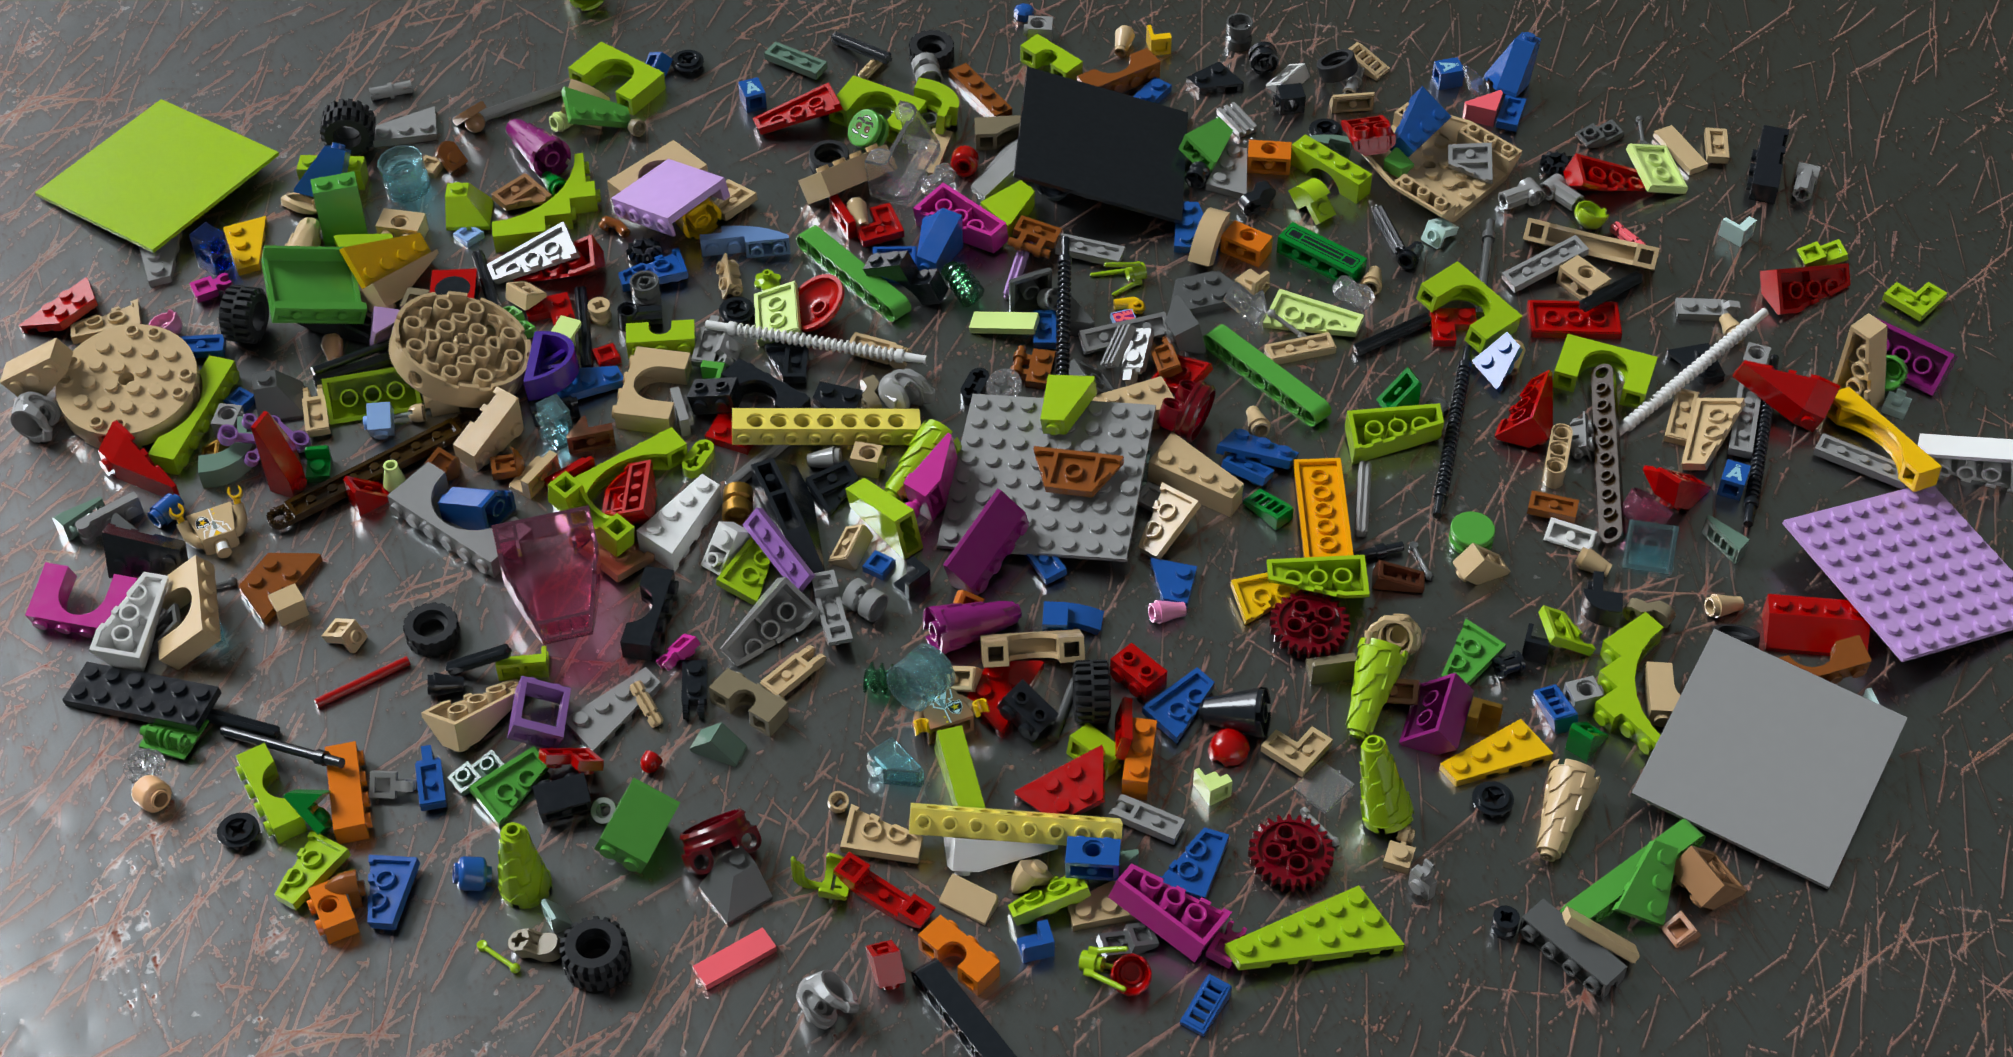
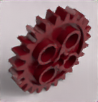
M1300 590L1299 596L1296 597L1291 592L1289 599L1282 597L1281 603L1276 602L1275 610L1271 611L1269 627H1271L1270 635H1274V642H1280V649L1288 647L1289 655L1294 651L1297 652V658H1300L1302 654H1306L1307 659L1311 658V655H1315L1316 658L1320 657L1321 653L1330 656L1331 650L1337 653L1339 646L1344 647L1345 640H1348L1351 623L1349 622V615L1345 614L1346 608H1339V600L1331 602V595L1323 598L1322 593H1318L1315 596L1312 591H1309L1308 595H1305Z
M1290 814L1287 815L1286 820L1277 815L1276 822L1268 818L1266 826L1260 823L1258 831H1253L1248 847L1249 865L1255 866V875L1262 873V882L1268 879L1271 880L1270 887H1274L1278 883L1280 884L1281 891L1286 886H1290L1292 892L1295 891L1296 886L1305 891L1307 883L1314 888L1316 880L1323 882L1324 874L1329 875L1330 867L1333 866L1334 848H1331L1332 839H1327V831L1320 832V824L1311 826V818L1306 820V822H1302L1301 815H1298L1296 820H1292Z

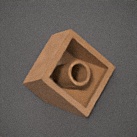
M1690 846L1676 860L1673 878L1681 887L1686 888L1691 893L1690 899L1699 908L1704 907L1714 910L1747 892L1745 887L1713 851Z

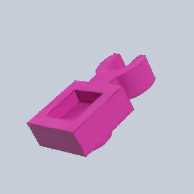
M222 273L216 279L208 276L189 284L197 302L200 303L219 296L218 291H226L232 285V282L229 280L227 273Z
M683 634L666 649L668 652L660 656L656 662L661 669L666 668L669 671L676 665L678 660L691 657L701 643L696 636Z
M1232 920L1228 922L1225 934L1217 933L1205 956L1229 969L1233 962L1224 951L1225 944L1245 936L1247 928L1243 927L1241 932H1234L1232 930L1234 921Z

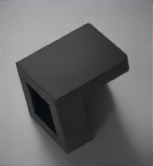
M914 556L906 561L907 574L894 582V588L908 600H911L931 585L930 569Z
M1529 623L1522 656L1526 661L1545 665L1550 642L1548 639L1532 636L1534 624Z

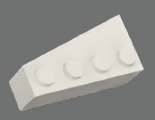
M1920 433L1918 446L1942 466L1940 476L1949 477L1954 475L1958 476L1961 481L1971 483V480L1986 483V487L1995 489L1996 486L2008 488L2007 492L2013 493V439Z
M701 474L637 530L639 549L644 553L649 551L655 554L656 561L675 572L679 567L680 560L689 553L691 544L700 537L702 528L708 525L721 506L720 485Z

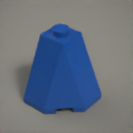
M1522 32L1484 75V79L1487 82L1492 81L1494 83L1493 88L1496 91L1501 90L1504 94L1517 97L1530 83L1541 38L1536 37L1535 34L1530 32Z
M941 208L936 213L929 214L922 219L917 251V268L919 271L923 269H938L941 274L963 248L962 215L945 208Z
M452 487L438 502L442 519L466 530H484L498 526L516 509L514 494L509 490Z

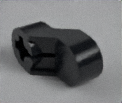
M1269 181L1257 182L1253 191L1240 197L1238 205L1245 215L1249 216L1259 213L1262 204H1266L1274 199L1276 190Z

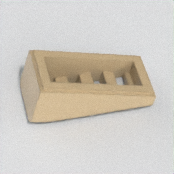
M1356 42L1348 48L1354 52L1357 64L1365 69L1364 74L1378 81L1390 71V67L1361 43Z

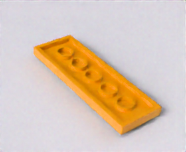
M1341 458L1293 459L1304 558L1354 555Z

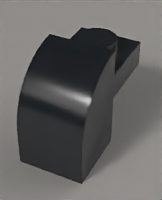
M1594 571L1592 580H1587L1586 589L1583 588L1580 600L1581 612L1589 621L1595 624L1619 628L1623 612V593L1603 591L1604 572Z

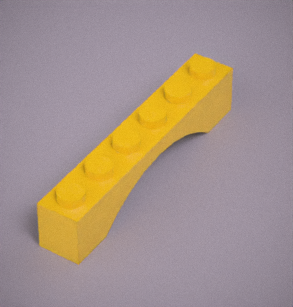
M1847 387L1838 391L1826 415L1836 425L1857 431L1882 446L1895 462L1898 479L1913 492L1937 484L1942 468L1938 462L1853 389Z

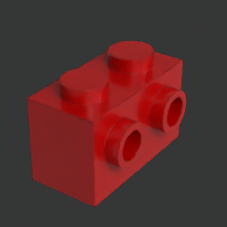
M1132 642L1110 659V675L1116 682L1123 684L1133 696L1139 697L1145 703L1167 686L1168 671Z

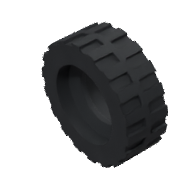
M924 30L916 33L911 38V41H909V59L911 63L913 58L918 54L924 53L922 50L926 48L942 50L938 53H933L938 59L940 70L946 69L954 61V41L945 32L940 30Z
M424 603L419 607H415L404 619L403 631L406 642L411 651L413 650L418 655L420 654L424 657L443 655L447 651L452 650L453 646L459 642L458 639L461 633L457 614L455 611L453 612L450 606H446L443 603ZM440 622L444 625V631L436 636L424 637L420 634V628L428 623Z

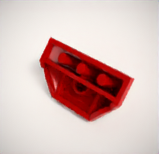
M651 459L628 464L624 468V472L610 483L605 491L602 507L603 513L609 516H614L618 513L632 525L645 524L654 516L657 491Z
M1647 465L1642 469L1654 494L1661 498L1659 502L1670 509L1675 508L1680 511L1683 508L1690 510L1712 488L1690 474Z

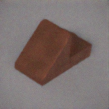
M586 415L566 435L569 454L616 445L612 423L588 427Z

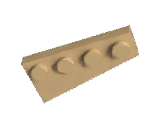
M1697 398L1681 463L1683 470L1708 469L1745 406L1744 398Z

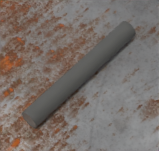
M1073 678L1069 682L1058 710L1059 715L1055 719L1048 736L1051 742L1058 741L1072 705Z

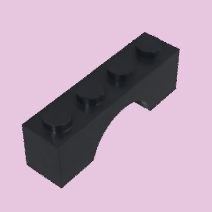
M740 358L721 374L722 378H738L744 394L742 399L749 396H764L775 402V408H811L810 397L805 393L797 391L790 387L789 384L781 382L771 374L756 368L752 363Z
M645 566L639 587L642 601L648 603L652 608L643 618L626 623L620 644L623 658L652 661L654 653L660 649V634L666 630L667 613L670 614L672 611V597L677 595L679 581L675 580L674 570Z

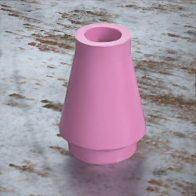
M1155 600L1154 603H1150L1148 606L1150 621L1157 624L1185 617L1187 613L1184 602Z

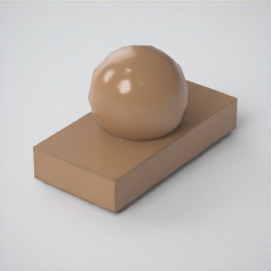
M480 101L454 117L452 121L455 126L464 122L466 129L470 132H481L485 127V119L479 112L487 107L483 101Z

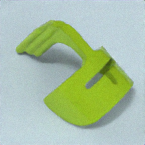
M827 853L825 878L822 882L808 879L805 876L804 864L796 861L794 856L791 857L793 881L804 888L817 889L819 898L846 901L850 890L837 876L835 888L831 890L833 876L835 875L833 869L844 858L843 856Z

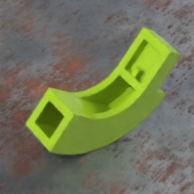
M919 77L914 87V96L927 100V109L937 113L935 133L944 135L947 127L950 128L951 125L957 126L959 98L948 86L934 80Z

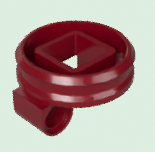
M1181 380L1175 397L1163 399L1156 420L1157 423L1170 431L1175 430V434L1186 440L1187 443L1193 442L1202 430L1216 396L1214 385H1207L1203 380L1197 383L1191 380Z
M734 809L706 819L683 831L680 834L679 840H682L684 845L683 850L685 854H682L681 857L686 869L696 874L710 872L714 865V859L709 847L731 839L735 849L742 845L748 853L758 850L762 842L761 835L757 826L752 825L746 819V811ZM749 833L752 841L745 848L742 844V837ZM701 854L704 858V865L697 869L694 866V859Z

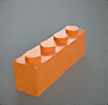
M356 741L326 746L325 751H329L333 756L345 759L343 768L327 765L328 785L331 791L329 794L333 831L337 843L345 844L370 839L369 828L373 827L371 813L366 811V807H370L371 804L368 791L364 792V786H368L366 771H362L361 767L366 765L364 751L358 750Z

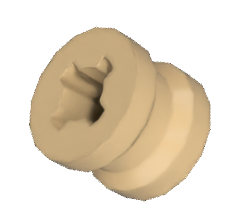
M596 297L588 302L589 318L593 324L601 326L611 321L612 314L608 299Z

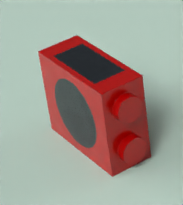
M477 268L432 270L430 293L435 292L437 295H446L448 291L468 293L467 297L479 300L480 281Z

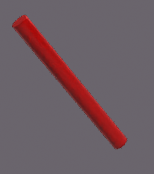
M405 656L315 698L314 702L317 708H320L411 665L410 661Z

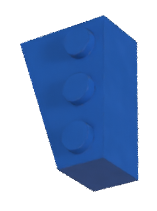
M1423 86L1410 98L1409 105L1403 113L1402 120L1394 133L1396 135V144L1390 149L1392 152L1397 147L1408 158L1452 117Z

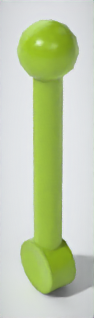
M485 940L477 942V949L480 952L486 951L508 966L514 974L520 971L521 967L518 963H512L488 947Z

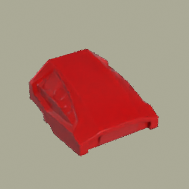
M1383 115L1341 120L1342 129L1352 143L1353 149L1364 156L1384 154L1396 144V135L1390 126L1389 120Z

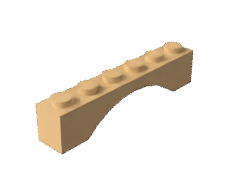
M1528 218L1523 236L1524 241L1553 247L1577 235L1589 248L1588 256L1655 271L1660 248Z

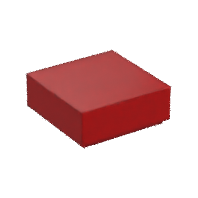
M614 343L592 349L593 357L599 367L622 363L621 356Z

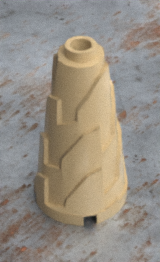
M309 217L302 219L284 246H320L321 227L319 221Z
M1560 759L1554 760L1548 770V780L1541 814V827L1536 844L1540 857L1545 861L1553 862L1555 859L1561 858V855L1565 853L1575 828L1579 825L1601 782L1600 775L1596 778L1594 777L1596 770L1576 760L1565 759L1564 764L1558 765Z

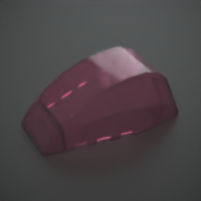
M589 505L491 525L504 585L540 642L546 645L592 635L598 608L601 559Z

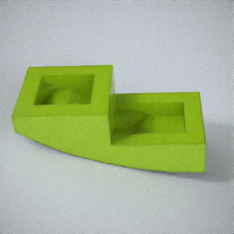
M1840 239L1821 246L1817 241L1797 249V253L1805 267L1832 265L1849 260L1848 253Z

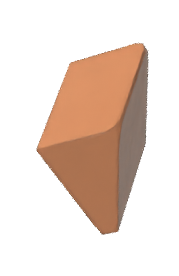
M1682 911L1660 926L1676 948L1702 936Z

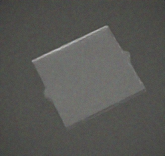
M1463 65L1462 68L1469 91L1477 97L1490 94L1487 81L1469 66Z
M1321 760L1293 786L1292 790L1303 797L1307 804H1312L1326 814L1354 788V783L1341 775L1340 770H1334Z

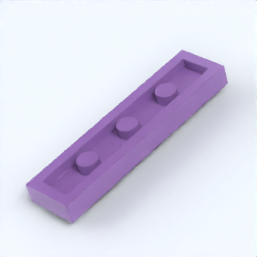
M756 507L744 522V528L783 577H787L803 592L815 577V574L763 508Z

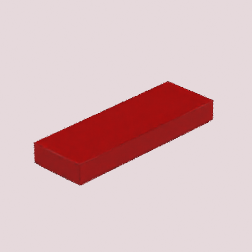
M1125 696L1122 698L1115 715V756L1121 760H1125L1133 740L1132 699Z

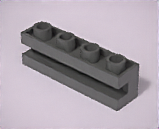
M1544 898L1522 916L1519 932L1523 938L1536 945L1547 958L1559 964L1566 974L1576 978L1589 993L1595 994L1603 1000L1609 994L1612 985L1617 987L1623 981L1627 966L1603 946L1566 926L1562 913Z

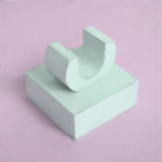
M1898 388L1896 393L1889 391L1881 412L1904 420L1912 399L1905 397L1907 393L1905 390Z

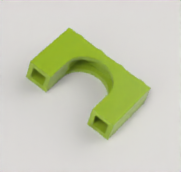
M599 42L568 67L570 79L580 81L589 86H594L601 79L611 75H624L631 78L615 93L617 103L627 106L629 114L633 116L666 89L664 72L603 42Z
M853 75L836 95L843 110L829 114V121L848 127L851 119L859 111L873 107L886 108L893 112L887 119L889 132L886 141L903 147L918 129V118L922 113H927V100Z
M1458 261L1421 283L1416 297L1431 312L1454 300L1468 301L1476 306H1480L1483 309L1484 317L1469 326L1464 340L1478 353H1482L1506 332L1510 335L1516 332L1522 319V315L1516 309L1510 306Z
M1567 334L1554 371L1553 387L1574 392L1579 376L1584 370L1601 364H1609L1622 376L1625 382L1619 405L1638 409V406L1645 402L1658 357Z

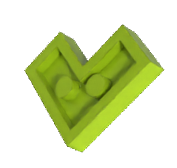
M1896 282L1884 293L1882 300L1921 322L1945 300L1947 292L1927 282L1915 293Z

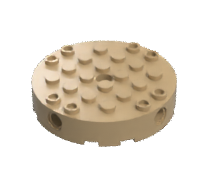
M448 291L446 295H437L435 292H431L410 300L398 312L389 341L391 362L406 383L425 397L453 406L470 408L482 407L483 404L488 405L496 395L493 391L497 386L512 395L518 392L524 381L531 350V341L524 334V327L512 314L482 297L480 300L467 297L468 293Z
M130 324L102 331L75 348L67 373L56 384V398L69 428L75 435L84 439L85 443L100 448L112 422L117 420L135 437L133 442L140 450L143 449L142 446L156 442L158 437L182 424L197 407L203 387L200 370L194 354L182 338L161 327Z

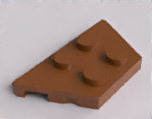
M1034 446L1033 448L1045 491L1049 493L1093 497L1124 465V457L1120 455Z
M267 553L239 584L240 593L248 600L253 611L258 614L262 624L266 625L276 614L268 595L294 583L299 588L323 561L321 554Z

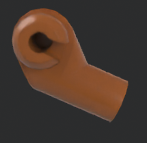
M604 216L598 223V226L604 231H608L612 227L622 238L630 235L628 227L619 219Z

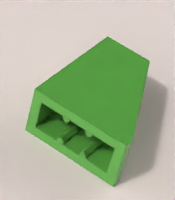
M1217 117L1185 134L1179 150L1192 163L1197 161L1205 163L1210 168L1211 175L1234 130L1220 117Z

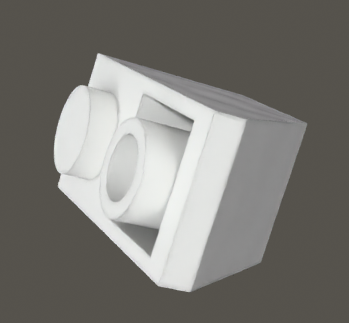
M719 521L701 566L720 575L751 535L744 527L734 522Z

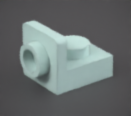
M1442 217L1428 220L1421 240L1435 249H1440L1444 239L1456 235L1459 227Z

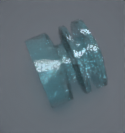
M400 145L386 150L379 157L377 167L383 179L386 193L391 200L408 203L416 201L428 193L431 187V180L419 149L414 146Z
M921 643L908 653L905 658L888 670L886 677L887 684L895 698L906 708L921 712L933 703L937 697L953 686L955 672L944 653L930 644Z

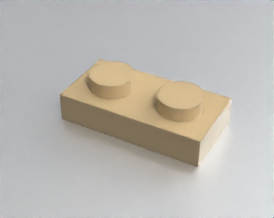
M1705 128L1706 162L1728 164L1730 156L1727 129Z

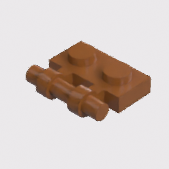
M1021 215L1013 229V236L1018 237V239L1009 237L1007 245L1015 247L1017 251L1022 252L1024 250L1033 253L1035 257L1040 258L1042 256L1049 259L1051 250L1046 249L1045 246L1054 249L1062 235V228ZM1028 240V241H1031V242H1034V243H1037V244L1034 245V244L1028 243V242H1026V241Z
M1018 346L1017 351L1013 355L1014 365L1010 367L1009 371L1010 382L1017 384L1019 380H1025V387L1045 390L1048 375H1052L1056 351L1033 348L1032 355L1026 354L1027 349L1025 346ZM1027 365L1029 368L1023 369L1022 366Z

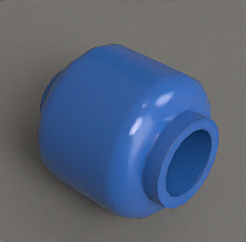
M463 856L459 858L458 863L453 864L452 882L457 884L459 890L482 891L486 886V882H491L492 866H487L484 857Z

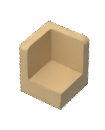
M295 583L268 595L281 626L309 615L305 599Z

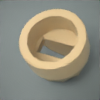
M842 791L832 792L828 798V808L835 814L844 812L848 807L849 797ZM842 800L843 803L836 807L835 805Z

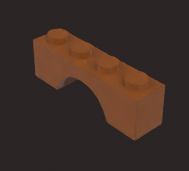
M1148 48L1130 54L1129 66L1120 72L1105 73L1093 69L1078 75L1077 81L1123 93L1148 83L1154 77L1160 78L1161 61Z
M1860 635L1836 641L1830 652V661L1818 667L1801 665L1795 662L1789 655L1779 658L1834 684L1850 676L1852 678L1863 676L1872 662Z

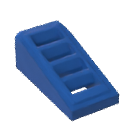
M1557 684L1533 691L1539 707L1556 735L1568 732L1572 723L1578 722V713Z
M1208 974L1181 1018L1180 1025L1204 1037L1230 999L1232 986ZM1207 997L1208 999H1210V1000H1212V1001H1214V1002H1216V1003L1213 1004V1003H1211V1002L1205 1000L1204 998ZM1200 1006V1007H1202L1203 1009L1209 1011L1210 1013L1208 1014V1013H1206V1012H1204V1011L1198 1009V1007ZM1192 1015H1195L1200 1019L1204 1020L1205 1022L1202 1024L1201 1022L1191 1017Z

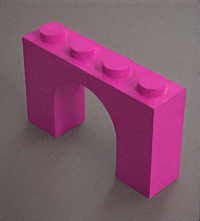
M45 562L25 616L32 622V626L41 630L53 628L60 633L70 634V632H75L83 637L93 638L96 629L111 616L113 608L120 605L127 596L126 593L138 578L114 574L102 604L90 613L75 615L68 612L67 603L77 576L69 566Z

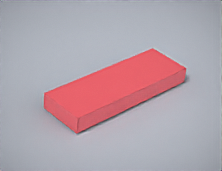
M762 927L693 965V972L705 989L709 990L777 952V946Z

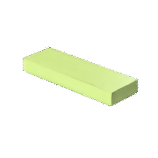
M974 311L969 330L970 333L1035 335L1040 316L1036 312Z

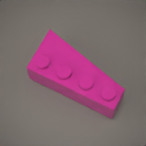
M945 183L940 184L913 208L916 226L921 227L922 219L925 216L932 215L941 208L961 214L963 243L988 252L995 253L1008 242L1006 222Z
M1132 863L1117 879L1108 896L1194 963L1214 940L1217 933L1223 929L1232 914L1231 911L1225 908L1220 910L1211 906V902L1202 897L1199 900L1186 894V889L1179 886L1172 887L1164 883L1163 878Z

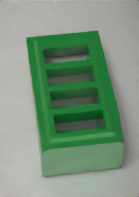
M1258 489L1243 500V504L1274 530L1279 529L1293 519L1294 508L1262 489Z

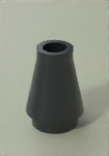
M1414 241L1411 245L1398 253V264L1403 269L1415 268L1424 250L1423 244L1419 241Z
M434 672V675H427L428 695L438 697L455 692H464L463 677Z

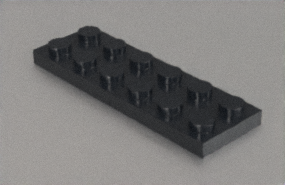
M86 662L62 700L65 706L199 732L220 697L221 690L218 686Z

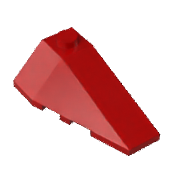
M591 234L574 241L580 254L579 258L513 279V281L535 282L584 275L605 267L604 251Z
M1744 360L1733 374V378L1789 421L1811 432H1814L1825 419L1840 389V385L1818 375L1811 374L1810 377L1797 375V371L1790 369L1788 372L1778 371L1771 365Z
M1551 370L1530 379L1519 395L1521 400L1509 409L1511 413L1509 418H1504L1499 423L1495 433L1497 440L1528 448L1536 444L1542 445L1549 440L1553 427V373Z
M263 411L251 426V430L269 489L274 493L292 498L303 491L307 484L295 443L268 412Z

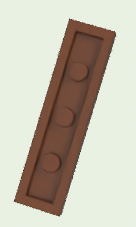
M967 63L949 70V77L989 117L1012 115V107Z

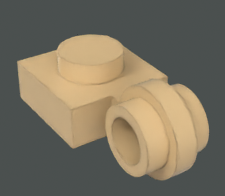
M1411 825L1398 831L1396 840L1401 843L1390 840L1382 867L1405 874L1409 873L1416 847L1406 845H1412L1416 830L1412 829Z

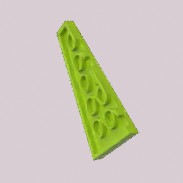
M1358 885L1226 943L1224 951L1238 970L1271 967L1272 963L1280 962L1297 964L1299 960L1311 959L1313 962L1353 957L1355 953L1369 952L1370 955L1380 954L1381 950L1393 949L1394 952L1403 951L1405 944Z

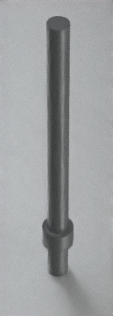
M1492 218L1486 220V227L1482 234V242L1484 244L1479 279L1487 286L1492 244L1495 242L1496 232L1494 231L1495 220ZM1476 306V317H1484L1483 309L1480 306Z

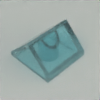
M1630 519L1624 540L1622 567L1671 575L1679 526Z

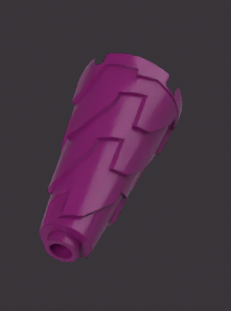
M513 119L507 123L506 133L513 141L514 146L529 163L528 166L538 176L541 177L546 171L559 176L568 167L566 164L567 159L571 161V151L568 144L562 139L521 119Z
M1013 601L953 603L926 607L923 612L924 630L929 629L930 635L925 637L931 651L936 656H940L967 647L966 644L980 640V635H990L1018 623L1022 617L1020 606Z

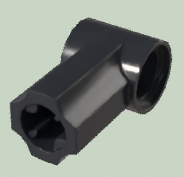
M623 302L617 308L618 326L622 331L626 332V323L649 322V325L663 324L661 305L637 307L632 302Z

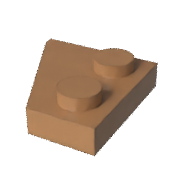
M526 173L491 193L492 200L505 211L544 204L552 198V194Z

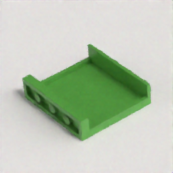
M264 245L261 263L272 323L364 324L367 305L366 302L361 301L358 282L339 251L343 247Z

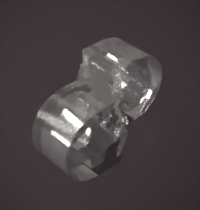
M949 163L939 164L935 166L933 174L921 180L919 188L925 196H928L940 184L945 183L949 185L953 183L957 174Z
M1346 275L1340 276L1332 286L1334 295L1340 301L1350 302L1356 309L1361 311L1368 309L1375 300L1373 291L1367 285L1357 284L1351 277Z

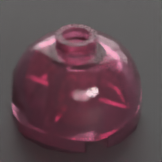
M1637 487L1630 490L1624 500L1622 509L1625 518L1629 521L1627 525L1636 532L1641 530L1654 532L1661 529L1668 522L1673 512L1670 508L1655 501V496Z

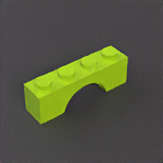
M1306 134L1292 144L1291 165L1306 174L1313 168L1327 172L1337 184L1339 193L1356 204L1370 194L1372 173Z
M564 471L548 484V502L616 558L634 544L635 527L618 513L614 516H609L601 512L591 502L583 485L568 472Z
M263 743L236 755L239 766L235 767L236 773L240 781L246 780L247 784L244 785L249 799L255 798L257 801L253 805L259 818L264 816L266 819L263 825L268 836L274 835L277 843L280 844L308 831L304 819L285 798L274 797L268 793L270 785L279 777V774L266 744Z

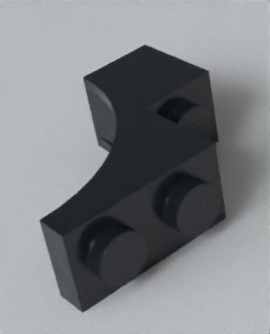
M908 250L871 254L863 267L866 276H880L901 284L916 296L922 306L941 304L949 290L938 269H923L919 271Z

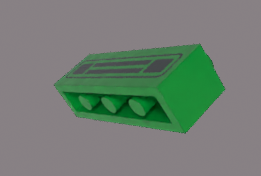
M1294 222L1278 236L1277 253L1349 289H1352L1365 275L1367 258Z

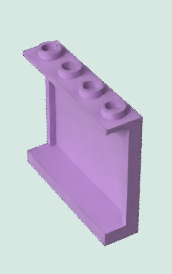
M667 159L611 199L614 205V212L618 217L674 237L676 234L672 225L673 222L710 196L726 200L730 197V193L724 177Z

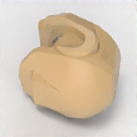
M1393 614L1382 616L1377 622L1372 623L1368 630H1365L1364 637H1366V644H1370L1371 638H1376L1402 647L1400 654L1407 650L1409 653L1408 660L1409 656L1420 648L1422 634L1419 625L1410 615Z

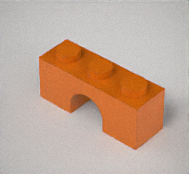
M1133 717V740L1125 758L1121 794L1147 801L1151 763L1156 742L1157 720Z
M941 914L918 934L919 950L931 960L936 958L941 963L950 956H957L964 960L957 966L958 981L977 997L1000 976V961L998 957L991 951L987 952L973 936H967L954 921L947 920Z

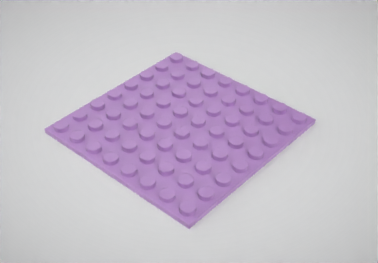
M1935 486L1916 492L1906 488L1786 519L1782 523L1901 662L2013 630V571Z

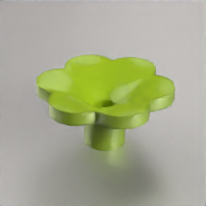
M765 269L762 273L756 274L754 286L761 288L762 291L780 286L781 276L769 269Z

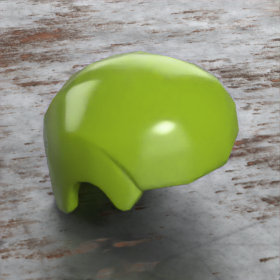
M1592 201L1579 202L1574 211L1578 224L1590 230L1602 227L1609 217V214L1606 215V208L1601 209Z

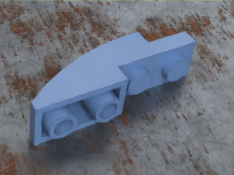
M721 226V233L700 235L702 257L746 252L747 258L790 254L789 235L767 228Z

